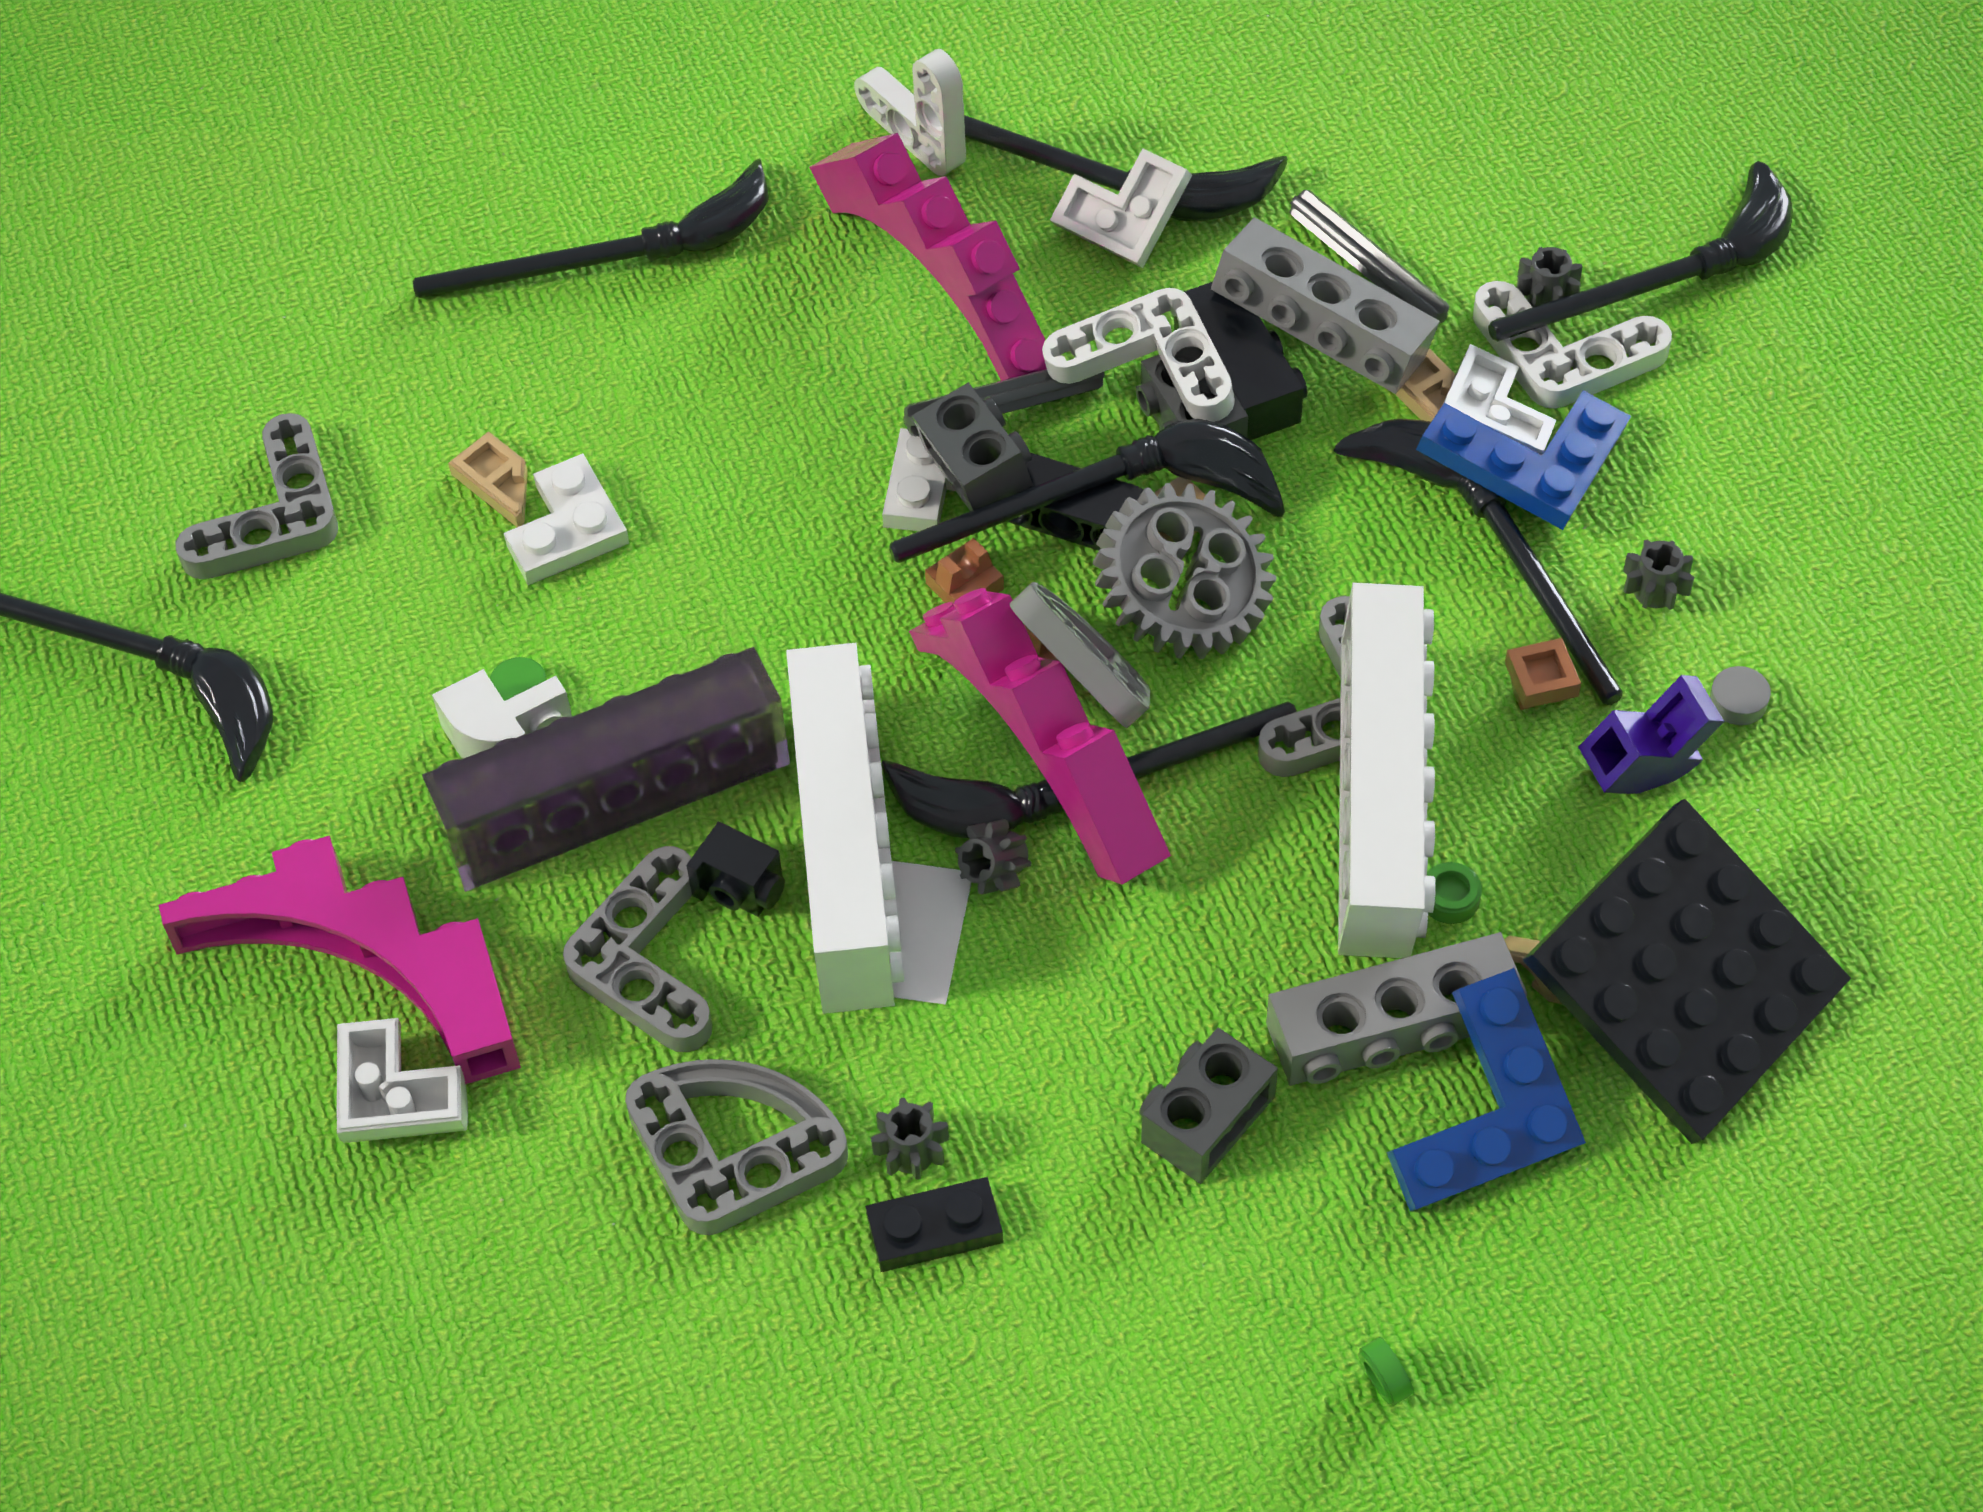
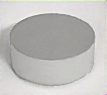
M1734 666L1724 669L1715 677L1709 697L1725 722L1734 725H1748L1758 721L1765 714L1770 700L1771 689L1765 677L1756 670L1743 666Z

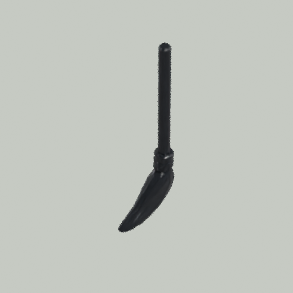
M964 115L966 138L1071 175L1076 174L1088 181L1119 192L1131 169L1126 172ZM1287 156L1271 158L1241 169L1191 173L1192 177L1170 217L1183 221H1207L1233 215L1252 207L1269 194L1278 182L1287 165Z
M759 158L750 164L726 189L693 208L679 223L670 221L658 223L653 227H644L641 230L642 235L415 277L412 281L415 296L423 298L645 255L652 262L661 257L670 258L671 256H677L683 250H712L728 243L745 231L767 204L769 195L761 159Z
M1757 161L1750 167L1744 196L1725 226L1721 237L1708 241L1703 246L1695 247L1690 252V256L1493 320L1488 326L1489 335L1493 340L1499 342L1695 276L1706 280L1715 274H1724L1732 271L1737 265L1748 266L1758 264L1778 250L1789 234L1793 216L1790 195L1769 166Z
M1203 419L1181 420L1166 426L1154 437L1147 435L1145 438L1134 440L1132 444L1119 446L1114 456L890 543L889 550L893 560L901 563L1119 477L1125 476L1128 481H1132L1136 477L1149 475L1164 468L1181 478L1235 493L1277 517H1282L1285 509L1274 475L1262 449L1253 441L1221 423Z
M1390 419L1350 434L1336 444L1334 452L1339 455L1386 463L1404 469L1434 485L1458 489L1468 505L1472 507L1476 517L1486 518L1601 702L1606 705H1612L1621 699L1623 691L1505 508L1507 499L1416 450L1422 435L1431 423L1430 421Z
M0 593V616L154 660L157 668L191 680L192 689L196 697L213 720L223 739L235 779L239 782H244L251 776L272 729L273 711L265 683L249 661L234 652L219 648H204L201 644L194 643L188 639L180 640L172 635L159 639Z
M1287 701L1127 757L1136 779L1260 736L1262 728L1268 722L1295 713L1297 710L1293 703ZM882 760L881 762L885 779L906 815L932 830L952 837L969 838L966 831L968 826L981 823L988 824L989 822L1002 819L1008 820V831H1011L1023 821L1034 823L1035 821L1046 819L1048 815L1062 813L1064 810L1046 779L1038 783L1032 782L1029 785L1019 786L1013 791L1006 786L989 781L933 776L891 761Z

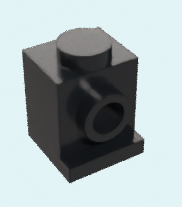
M719 821L686 865L693 897L703 901L709 892L722 906L731 910L741 908L759 917L764 908L769 910L775 906L785 886L778 850Z

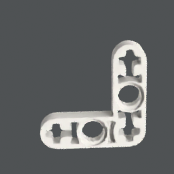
M935 49L913 63L914 94L882 67H876L856 79L854 89L863 109L890 134L898 133L905 148L938 176H944L965 162L963 83L957 65L945 51Z
M1504 281L1488 282L1482 285L1476 292L1473 309V320L1500 358L1519 366L1515 378L1536 404L1545 408L1556 409L1565 407L1576 402L1583 390L1591 395L1654 370L1663 365L1668 358L1672 332L1664 321L1653 316L1635 317L1564 347L1547 326L1497 342L1489 335L1488 326L1491 321L1533 307L1518 288ZM1507 308L1506 315L1503 313L1501 309ZM1527 337L1535 340L1539 347L1532 351H1522L1515 348L1511 341L1516 338ZM1593 355H1603L1612 360L1614 365L1606 369H1597L1590 366L1585 359ZM1563 380V384H1559V385H1558V384L1556 383V382H1560V381Z
M1176 288L1154 291L1057 330L1049 335L1042 348L1048 374L1052 379L1067 384L1082 381L1158 351L1187 412L1192 418L1212 422L1220 421L1228 416L1234 407L1235 398L1230 376L1191 299L1185 292ZM1171 311L1173 316H1177L1179 329L1172 332L1167 318L1161 314ZM1116 328H1127L1133 332L1132 336L1123 343L1112 344L1105 341V336ZM1092 340H1095L1097 351L1092 352L1090 343L1088 344ZM1189 346L1197 347L1203 351L1199 359L1190 363H1182L1174 358L1179 350ZM1071 351L1075 358L1066 361L1065 357L1061 354ZM1206 377L1211 393L1217 396L1207 399L1204 394L1200 393L1198 381Z

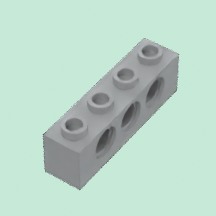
M1255 217L1223 250L1211 286V290L1394 394L1400 390L1425 360L1440 322Z
M1499 932L1271 993L1268 995L1266 1025L1289 1086L1306 1081L1311 1084H1321L1334 1079L1343 1071L1365 1065L1369 1068H1380L1391 1064L1399 1056L1421 1050L1439 1052L1451 1047L1458 1040L1470 1037L1457 1003L1444 997L1445 995L1452 994L1457 989L1515 968L1526 997L1527 991L1502 933ZM1389 1010H1401L1407 1013L1409 1017L1395 1018L1386 1012ZM1340 1025L1349 1028L1352 1032L1337 1034L1327 1028Z

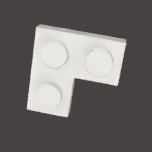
M1142 149L1118 195L1074 174L1050 221L1056 226L1143 268L1192 174L1187 169Z
M1470 344L1444 402L1542 455L1556 419L1508 398L1507 395L1519 366Z
M900 428L882 513L883 528L921 531L940 523L946 490H955L925 450L920 436H912L908 429Z
M584 454L534 473L536 488L551 514L504 533L507 548L527 585L629 544L627 529Z

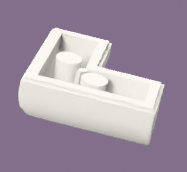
M399 1018L337 1024V1135L340 1141L350 1143L467 1130V1092L460 1065L401 1071V1024Z

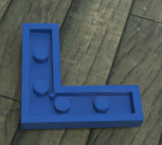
M1583 390L1543 455H1540L1444 402L1422 435L1416 450L1563 530L1624 431L1631 416Z
M1515 968L1452 992L1499 1109L1386 1152L1410 1211L1417 1210L1586 1143Z

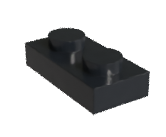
M988 1177L865 1206L880 1272L1003 1243V1231Z

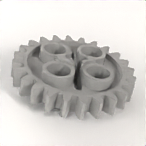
M1165 483L1158 497L1149 487L1144 488L1137 501L1128 497L1119 512L1114 511L1105 525L1107 529L1103 530L1096 543L1101 549L1094 558L1093 565L1103 570L1096 579L1095 586L1111 589L1102 604L1104 608L1120 606L1123 610L1116 621L1118 626L1126 625L1131 621L1137 625L1133 640L1138 642L1147 634L1154 636L1153 646L1154 651L1157 653L1164 647L1166 642L1173 643L1175 655L1180 659L1189 646L1192 645L1199 659H1204L1212 645L1220 654H1224L1233 641L1238 644L1243 643L1251 629L1255 630L1265 616L1263 612L1273 600V596L1268 591L1276 581V576L1265 570L1274 557L1273 554L1257 552L1266 537L1264 534L1249 535L1246 529L1253 519L1250 515L1238 520L1231 516L1235 507L1234 501L1231 500L1222 508L1215 506L1214 490H1210L1203 500L1196 499L1193 484H1188L1181 496H1177L1172 485ZM1194 531H1197L1201 536L1185 574L1187 582L1178 595L1176 610L1173 611L1168 606L1184 568V561L1182 559L1191 546ZM1158 532L1166 533L1174 542L1162 538ZM1210 553L1221 556L1226 563L1214 559ZM1142 578L1154 581L1159 589L1147 585ZM1195 599L1206 602L1211 610L1201 607Z

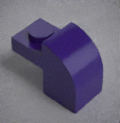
M1681 675L1646 712L1613 710L1578 748L1604 793L1638 794L1674 782L1699 765L1703 758L1697 749L1725 721L1697 676Z

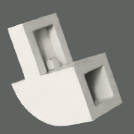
M484 669L432 694L441 727L456 751L470 765L488 772L511 773L534 766L529 746L539 741L552 739L563 729L574 724L567 692L556 676L506 701L503 700Z

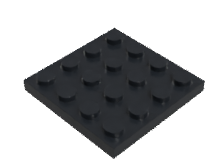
M1686 799L1674 804L1523 959V962L1691 1144L1703 1140L1851 979Z

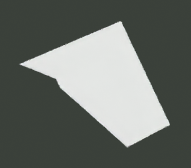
M892 861L904 982L892 983L894 998L946 1005L971 881L966 878L961 879V871L957 869Z

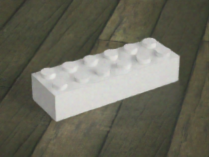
M1352 583L1341 637L1338 955L1387 958L1409 957L1412 954L1416 937H1426L1428 913H1433L1435 877L1427 876L1428 857H1433L1435 822L1427 821L1428 803L1433 802L1434 767L1427 766V749H1432L1435 719L1434 713H1426L1427 696H1432L1434 687V661H1426L1427 644L1431 645L1433 640L1434 610L1424 609V586Z
M856 643L786 650L813 947L822 1012L825 1014L895 1006L892 983L904 982L871 665L859 666Z

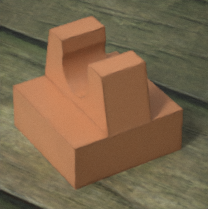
M974 538L925 570L926 584L945 603H954L959 597L979 588H986L987 592L996 593L1004 589V576L993 566L988 551Z
M1562 638L1507 650L1505 665L1509 672L1513 693L1520 710L1579 697L1581 681Z

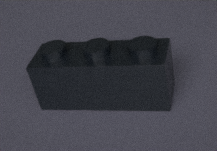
M1213 282L1184 291L1191 299L1230 376L1235 396L1248 415L1247 438L1254 440L1301 423L1303 399L1307 397L1306 382L1301 371L1297 367L1291 368L1285 359L1278 334L1273 329L1267 330L1259 316L1211 290ZM1174 316L1175 331L1179 329L1177 316Z

